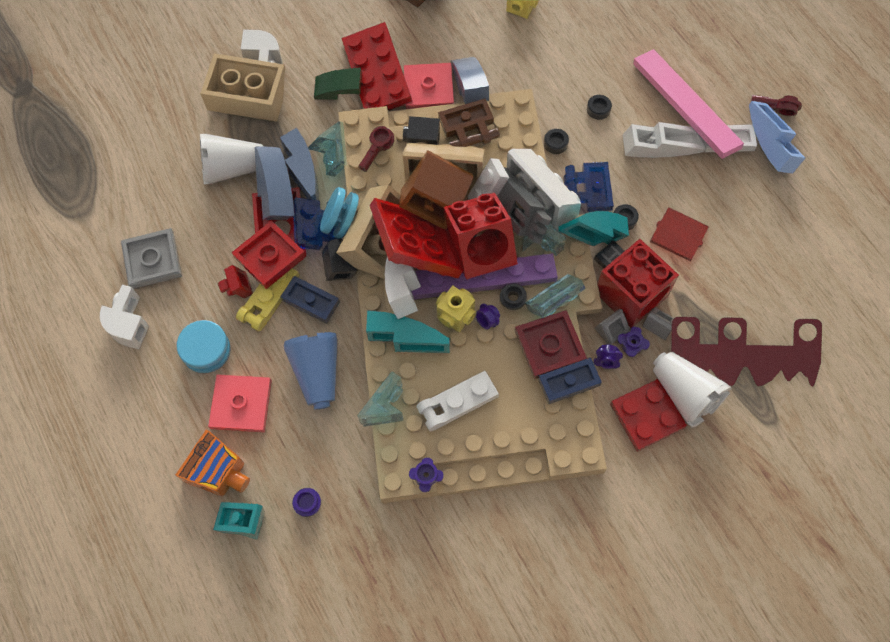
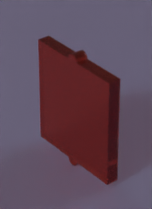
M668 207L662 220L657 222V229L650 242L691 262L698 247H702V239L709 226Z

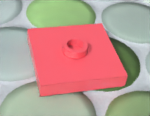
M451 63L404 65V77L413 102L406 104V109L454 104Z
M216 375L208 427L214 430L265 433L272 383L271 378Z

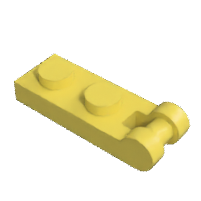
M292 268L268 289L259 284L247 303L238 310L236 319L242 323L248 322L251 324V328L260 332L281 304L280 296L293 276L299 278V272ZM255 309L261 311L257 316L253 314Z

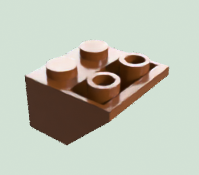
M427 150L401 189L399 207L446 230L447 223L443 207L452 205L457 201H464L473 180V174Z

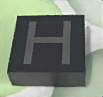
M613 240L595 255L594 260L604 269L625 250Z

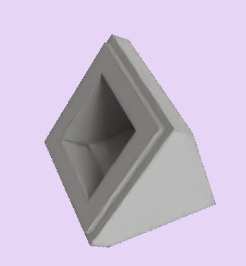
M654 308L642 327L666 340L672 331V320L674 318L660 309Z
M621 309L594 328L606 343L610 345L618 340L620 334H626L630 331Z

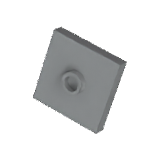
M172 228L121 240L129 287L135 289L182 277Z

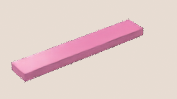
M654 49L634 58L633 65L721 159L742 149L744 143Z

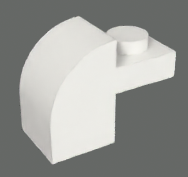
M243 30L241 43L243 58L283 64L278 42L273 35L262 30Z
M122 285L119 293H116L113 298L112 308L101 306L100 322L116 342L124 346L140 349L149 325L142 316L133 314L140 299L138 294L132 287Z

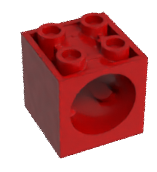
M495 193L481 194L477 198L457 201L452 205L443 207L448 234L464 270L465 279L518 264L512 221ZM486 230L483 234L474 237L480 231Z
M638 239L601 271L597 285L600 298L614 312L619 309L623 310L628 326L632 328L669 296L679 274L645 242Z

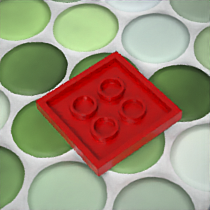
M377 198L373 199L369 206L389 261L395 264L415 267L419 270L435 272L442 276L460 277L464 270L447 230L399 207L398 204Z

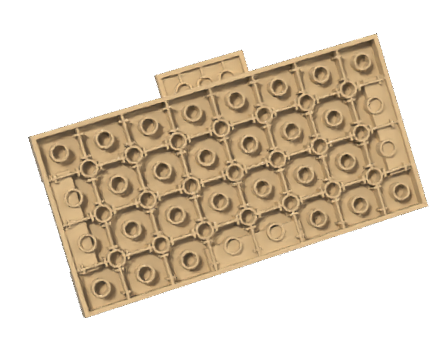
M532 89L489 94V101L487 103L494 117V124L488 125L487 128L488 130L498 128L500 137L491 140V143L485 145L482 143L473 145L477 148L485 149L484 168L490 158L499 159L503 167L506 168L508 151L511 149H531L546 162ZM465 103L389 112L387 106L338 112L347 196L350 192L359 196L355 215L369 188L389 184L401 195V189L405 184L403 151L407 145V142L403 141V127L408 126L409 116L438 118V112L461 106ZM440 123L439 145L449 144L451 141L458 140L456 135L446 138ZM378 126L389 128L394 134L395 141L393 146L386 151H380L367 172L359 169L358 165L371 147L369 139L371 132ZM477 129L465 132L466 136L479 133ZM472 188L468 189L464 201L469 200L468 195ZM516 201V204L519 206L518 208H523V207ZM545 225L547 227L546 233L544 235L540 234L543 237L541 244L532 242L527 236H518L513 231L517 258L553 253L558 278L557 282L522 286L527 293V300L525 305L518 310H509L501 304L500 292L502 289L471 292L475 299V311L479 310L480 305L483 303L487 304V306L493 305L498 309L500 323L494 328L484 329L479 325L476 317H474L469 325H465L459 333L453 328L446 327L437 319L436 301L438 297L414 300L418 311L405 317L420 321L450 338V353L395 352L392 341H368L366 333L367 311L395 313L388 301L385 279L358 269L356 275L379 493L382 504L605 473L607 467L592 391L588 390L548 404L539 380H534L515 333L516 326L567 310L582 345L577 315L600 313L602 311L591 251L588 244L559 231L554 233L548 225ZM486 230L477 233V236L483 234ZM510 295L508 297L511 301H516L518 299V297L515 295ZM486 371L499 393V397L434 431H429L425 424L427 420L423 414L419 413L416 405ZM440 406L434 409L436 415L444 413ZM424 458H431L437 470H441L444 475L443 480L434 483L429 492L420 491L419 484L409 477L410 469L416 468ZM425 472L423 476L428 477L429 473Z

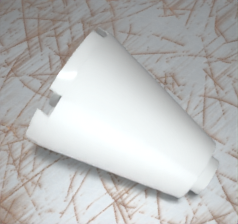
M200 134L204 184H213L256 172L254 147H263V145L210 134Z
M663 352L653 362L655 365L653 372L691 428L705 421L701 417L702 415L713 414L729 396V390L732 389L727 383L673 352L668 354Z

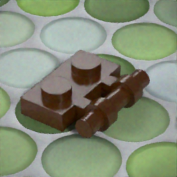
M486 98L438 112V118H440L446 138L456 135L458 139L449 142V145L456 147H468L479 143L485 145L491 143V140L500 137L498 128L491 130L487 128L488 125L494 124V117ZM475 129L479 132L471 136H466L465 132Z

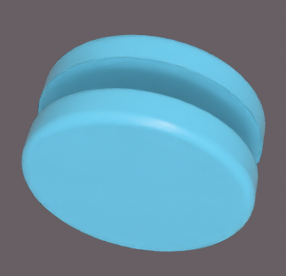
M337 187L332 193L320 225L321 232L326 234L335 226L333 236L338 239H342L347 233L359 202V196L353 192H350L344 201L346 191L341 187Z
M207 320L193 322L187 325L178 336L176 346L178 355L192 371L198 373L214 372L221 368L229 358V339L223 329L214 322Z

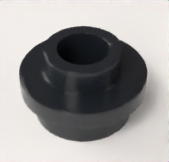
M518 284L506 285L500 292V302L509 310H518L526 303L527 293ZM510 295H515L518 297V299L516 301H511L508 297Z

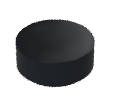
M600 94L592 96L587 104L588 115L597 120L607 118L612 108L611 100Z
M555 128L545 134L544 147L548 152L560 154L568 147L569 136L564 130Z
M622 204L616 207L613 212L627 217L629 230L636 226L639 214L633 206Z

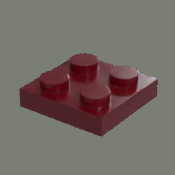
M567 310L515 327L516 336L534 380L538 379L540 375L587 359Z

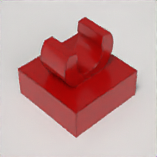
M234 265L224 269L227 279L218 282L221 293L226 291L229 297L236 294L244 299L253 294L245 271Z

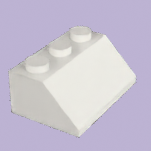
M511 149L508 151L506 168L545 207L544 211L552 219L548 226L554 233L558 231V226L573 220L579 215L581 202L578 195L568 190L561 177L547 167L545 160L540 155L537 156L531 149Z

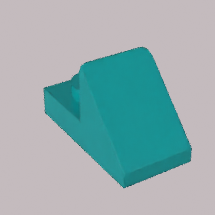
M221 502L213 530L220 533L240 534L257 540L265 514L264 508L260 504Z

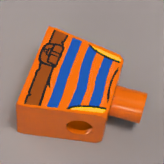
M207 429L175 474L186 484L222 497L226 494L229 487L240 493L244 492L250 482L249 477L240 473L244 466L242 459Z

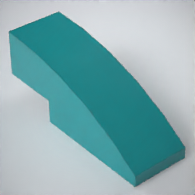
M608 211L589 212L558 226L559 232L591 246H596L603 242L609 244L613 240L616 242L629 236L627 217Z
M367 311L366 333L368 341H392L395 352L450 353V338L436 329L405 316L397 319L396 315L392 313Z

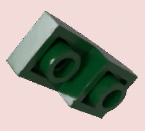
M361 68L334 70L316 76L314 100H338L339 94H360Z

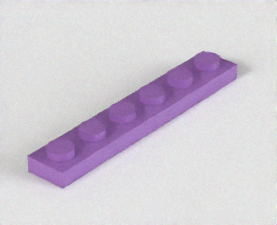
M551 253L517 258V265L470 279H465L463 273L459 278H454L427 270H416L415 272L421 287L411 292L414 300L439 297L442 292H448L452 285L459 290L463 288L471 293L503 289L506 285L513 283L526 286L557 282L558 276L554 255Z

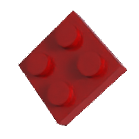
M272 220L231 252L233 257L265 289H268L306 258L305 252Z
M659 379L612 400L610 403L637 452L687 427V424Z

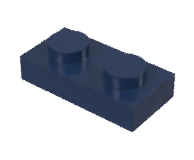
M293 276L280 296L283 302L326 324L340 303L338 297L296 276Z
M591 358L540 375L538 378L548 404L591 390L602 384Z

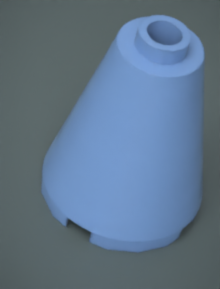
M333 332L317 333V336L308 337V335L299 336L284 342V351L307 405H313L314 410L331 407L330 402L335 401L338 339L336 333Z

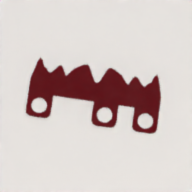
M675 317L672 320L671 352L706 372L711 369L718 379L730 386L735 384L744 367L750 370L757 386H763L772 381L780 371L783 372L787 381H791L798 372H802L805 377H808L809 384L812 387L815 385L821 365L822 322L818 319H797L794 322L793 346L746 345L747 322L743 318L733 317L720 319L718 324V344H700V321L698 318ZM685 321L690 322L695 329L693 336L689 339H683L677 333L678 325ZM731 322H735L741 327V335L735 340H730L724 335V327ZM804 324H812L816 328L817 334L811 341H804L799 336V329Z

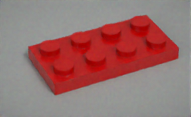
M386 22L341 38L350 67L361 68L362 71L361 93L359 95L364 109L387 106V110H391L413 102Z

